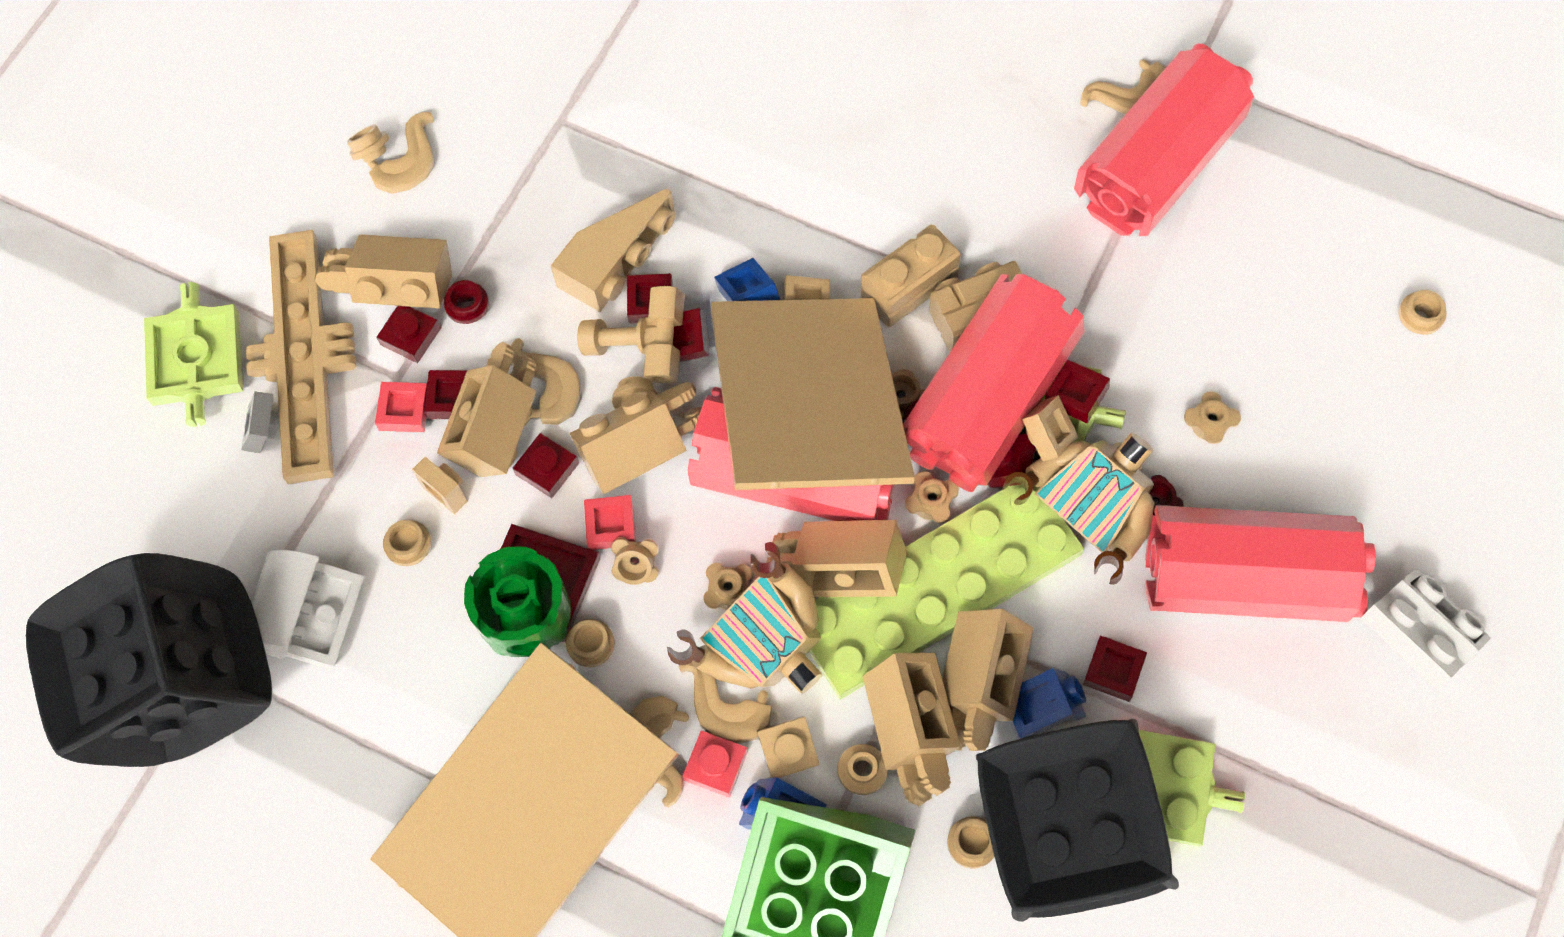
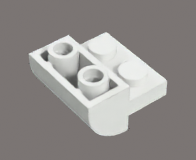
M291 550L270 551L251 600L266 654L283 660L287 656L333 670L364 576L318 562L319 557Z
M1415 569L1403 578L1387 595L1374 604L1361 619L1438 691L1487 644L1491 637L1484 632L1485 626L1475 614L1469 610L1458 608L1446 596L1445 588L1437 579L1431 575L1422 574Z

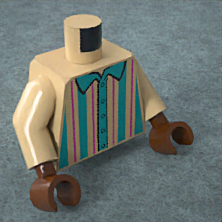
M1133 432L1127 436L1117 450L1104 440L1093 444L1080 440L1071 443L1057 458L1042 461L1039 458L1026 468V473L1014 472L1006 478L1002 490L1012 483L1023 485L1025 494L1020 495L1014 501L1015 505H1021L1029 499L1033 486L1040 487L1035 495L1101 552L1094 561V575L1103 564H1112L1117 568L1109 582L1110 585H1114L1121 581L1123 576V561L1128 562L1133 558L1151 532L1154 501L1149 493L1154 483L1139 468L1154 450L1146 440Z
M766 542L765 551L773 560L768 563H762L757 560L754 554H750L751 570L758 578L699 638L705 645L698 647L693 634L688 630L681 629L676 632L677 637L689 643V648L686 651L677 652L667 646V653L673 663L687 665L693 661L695 668L722 682L753 689L758 686H775L786 677L800 694H803L812 688L823 675L805 656L821 639L820 633L816 629L819 618L814 593L811 586L788 563H780V550L778 546L773 542Z

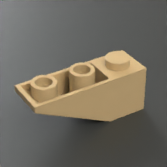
M664 189L576 232L550 265L557 288L598 312L602 311L609 300H616L624 288L627 275L635 267L639 268L645 263L649 256L651 245L660 234L665 235L672 227L676 217L672 191Z

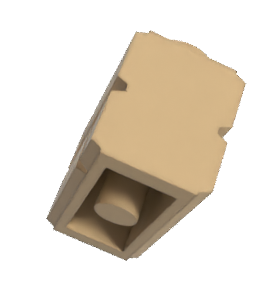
M930 224L917 234L916 239L911 238L861 274V298H874L879 319L890 328L930 298L931 292L941 282L950 278H958V265H960L961 254L935 225Z
M1016 261L1000 265L999 262L986 264L976 272L975 276L959 281L958 278L947 279L937 285L935 290L931 292L930 315L938 331L941 332V337L949 353L1000 275L1009 274V281L1011 282L1016 274H1022Z

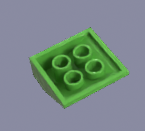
M761 797L758 802L721 937H885L916 830L868 814Z

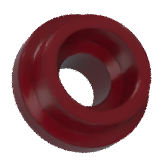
M461 280L448 288L443 304L451 320L459 324H471L477 322L486 314L489 308V298L481 285L469 280ZM465 301L474 302L469 307L460 308L462 303H464Z

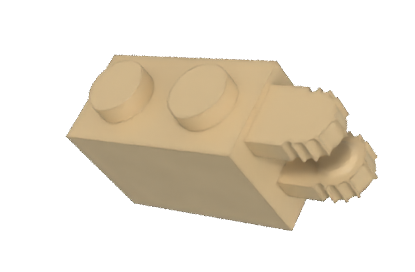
M359 234L353 249H336L335 247V249L330 248V250H326L322 262L324 265L318 268L314 281L324 291L350 293L352 303L440 309L452 278L447 240Z
M503 341L492 350L486 367L467 370L437 450V454L479 477L507 474L508 469L513 465L517 457L516 447L523 427L528 423L532 415L531 405L536 394V390L530 387L537 366L536 361L524 354L514 363L513 370L509 375L508 371L514 357L515 348Z
M693 382L681 383L658 395L653 391L632 394L622 401L621 407L607 414L592 415L583 420L578 429L570 432V436L592 480L603 494L687 451L681 436L695 429L702 407L697 406L673 418L669 412L689 402V400L696 396L697 390Z
M897 520L804 522L801 531L778 532L777 535H774L772 542L780 550V563H788L811 586L814 597L897 596L907 555ZM771 556L767 557L766 563L771 562L773 558Z
M1003 608L960 611L957 614L942 677L960 743V748L957 750H962L963 747L967 746L969 751H986V748L989 747V742H991L990 737L993 735L995 721L1014 720L1034 627Z
M894 653L862 677L886 770H897L901 788L904 789L905 799L909 801L908 803L919 807L932 799V794L938 796L950 788L952 782L950 781L951 776L948 774L950 771L946 756L959 749L960 743L935 653Z

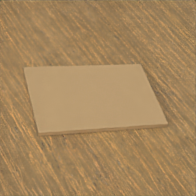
M874 298L711 302L712 322L735 490L914 484L915 475Z
M540 643L379 846L370 860L393 879L399 888H403L457 937H538L679 753L656 736L649 726L640 723L576 671L574 665L566 663L546 645Z

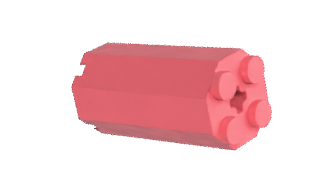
M1201 43L1195 44L1191 50L1180 51L1078 169L1074 190L1079 197L1086 193L1091 200L1086 207L1091 216L1120 235L1130 236L1134 230H1140L1139 236H1148L1247 117L1254 99L1250 89L1253 84L1251 74L1246 69L1235 66L1214 53L1208 46Z
M1009 274L1000 275L903 423L907 444L912 447L910 458L928 470H933L936 466L950 474L949 479L965 491L973 492L977 485L986 486L1024 428L1025 424L1022 419L1040 403L1084 334V316L1076 308L1069 315L1062 308L1066 300L1063 295L1025 274H1016L1011 282L1009 281Z
M714 386L711 390L712 396L707 395L704 399L692 440V446L697 447V454L700 455L699 461L689 458L687 470L691 486L833 521L888 520L892 505V499L890 498L893 485L735 490L722 389Z
M1155 506V515L1152 517L1151 532L1147 538L1145 568H1150L1151 577L1155 578V581L1145 580L1146 597L1150 611L1349 622L1353 617L1361 618L1367 612L1368 594L1364 588L1366 573H1372L1374 570L1376 551L1373 543H1366L1364 541L1363 524L1358 522L1355 516Z

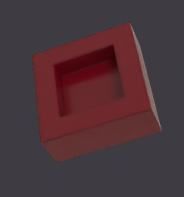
M672 273L627 275V317L629 324L638 323L640 318L648 317L651 288L658 286L673 287Z
M397 306L376 336V339L380 346L418 364L440 331L441 326L437 319L409 306Z
M700 308L683 311L682 325L674 326L673 346L680 351L679 362L710 356L706 313Z
M1067 360L1046 392L1045 399L1059 395L1067 414L1088 424L1110 388V378Z
M429 370L424 413L428 419L450 418L467 370Z
M539 433L512 469L515 476L552 499L579 465V460L575 454L542 433Z
M1027 434L1018 435L987 485L990 488L1003 487L1006 478L1014 472L1026 473V468L1032 464L1036 452V447L1030 442ZM1012 483V484H1010L1009 486H1015V485H1021V484H1020V483Z
M1100 635L1082 685L1130 702L1148 652Z

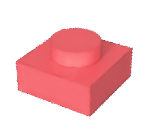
M381 382L375 425L378 430L425 432L427 416L424 413L427 383Z
M631 495L584 500L586 540L589 549L611 548L613 541L619 537L636 542L634 509Z
M701 730L682 775L683 780L730 798L746 759L748 749L745 746Z

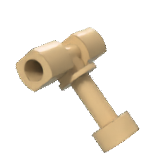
M672 286L651 288L648 317L640 318L636 327L607 328L606 323L602 319L582 320L577 330V343L581 354L584 356H601L607 352L608 346L637 345L639 351L645 354L644 378L652 383H677L680 351L673 346L674 326H680L683 322L685 294L677 287Z

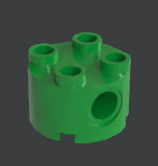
M504 547L487 554L478 563L480 567L474 572L473 576L469 575L465 583L464 606L471 623L481 638L496 654L509 657H530L540 643H543L550 649L565 638L567 625L570 621L571 600L556 566L548 558L546 559L544 556L537 554V551L527 547Z

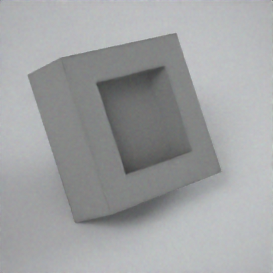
M254 391L246 410L242 451L260 453L267 438H275L279 412L271 411L274 394Z

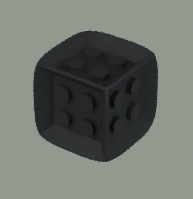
M140 553L118 558L86 574L47 599L27 620L25 634L26 652L42 726L48 742L56 755L68 761L102 766L149 767L181 760L215 744L258 718L271 704V674L251 600L238 576L218 565L160 553Z
M1136 719L1108 720L1072 726L1009 741L976 754L979 788L992 849L1005 895L1012 908L1011 916L1015 921L1024 922L1029 918H1046L1080 913L1143 899L1167 889L1176 890L1179 888V881L1172 874V858L1165 822Z

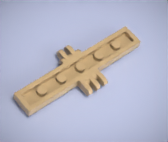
M313 229L269 236L274 333L265 335L263 343L246 347V359L250 360L246 364L247 375L251 377L265 376L267 381L277 382L282 475L286 483L295 484L334 477L327 374L351 371L357 367L356 357L350 355L355 352V342L349 339L354 336V327L351 323L323 324L321 288L314 281L319 268L318 239Z

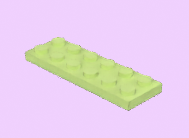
M1023 485L1008 486L1006 489L997 492L905 546L907 555L897 596L818 597L815 599L819 618L816 629L820 633L821 639L809 653L839 700L865 686L862 676L894 653H920L953 633L958 612L993 609L1083 554L1084 547L1064 519L1035 495L1040 487L1033 486L1029 499L1024 504L1015 505L1014 501L1020 495L1025 494V488Z

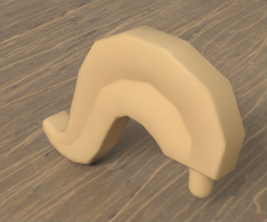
M1142 59L1139 61V66L1144 71L1140 74L1139 84L1136 87L1126 89L1107 82L1096 81L1084 88L1081 94L1080 105L1087 107L1091 100H1097L1118 112L1127 114L1166 67L1157 61L1151 65Z
M431 112L417 113L406 122L405 136L408 147L406 155L399 159L385 160L381 164H378L375 160L368 162V166L372 169L368 173L377 189L394 194L411 190L426 180L434 167L433 151L424 131L425 125L434 122Z
M516 338L511 344L515 348L514 357L512 358L513 367L517 359L525 354L536 361L537 366L534 371V377L544 380L546 383L545 391L539 398L540 408L532 409L530 419L541 418L542 424L559 425L573 417L581 399L579 376L571 364L555 356L522 351L524 346L523 340Z
M693 661L687 665L678 666L681 673L687 671L692 672L694 675V708L700 727L707 733L738 744L758 740L757 730L770 726L771 706L766 705L767 691L761 690L756 702L746 699L737 704L724 703L719 698L717 682L714 677L695 668Z
M664 696L643 699L630 713L640 723L649 726L651 731L659 738L672 729L674 720L681 722L689 720V715L686 712L677 710L678 704ZM671 764L657 782L667 790L666 797L662 799L663 805L667 808L674 805L683 792V777L675 766Z

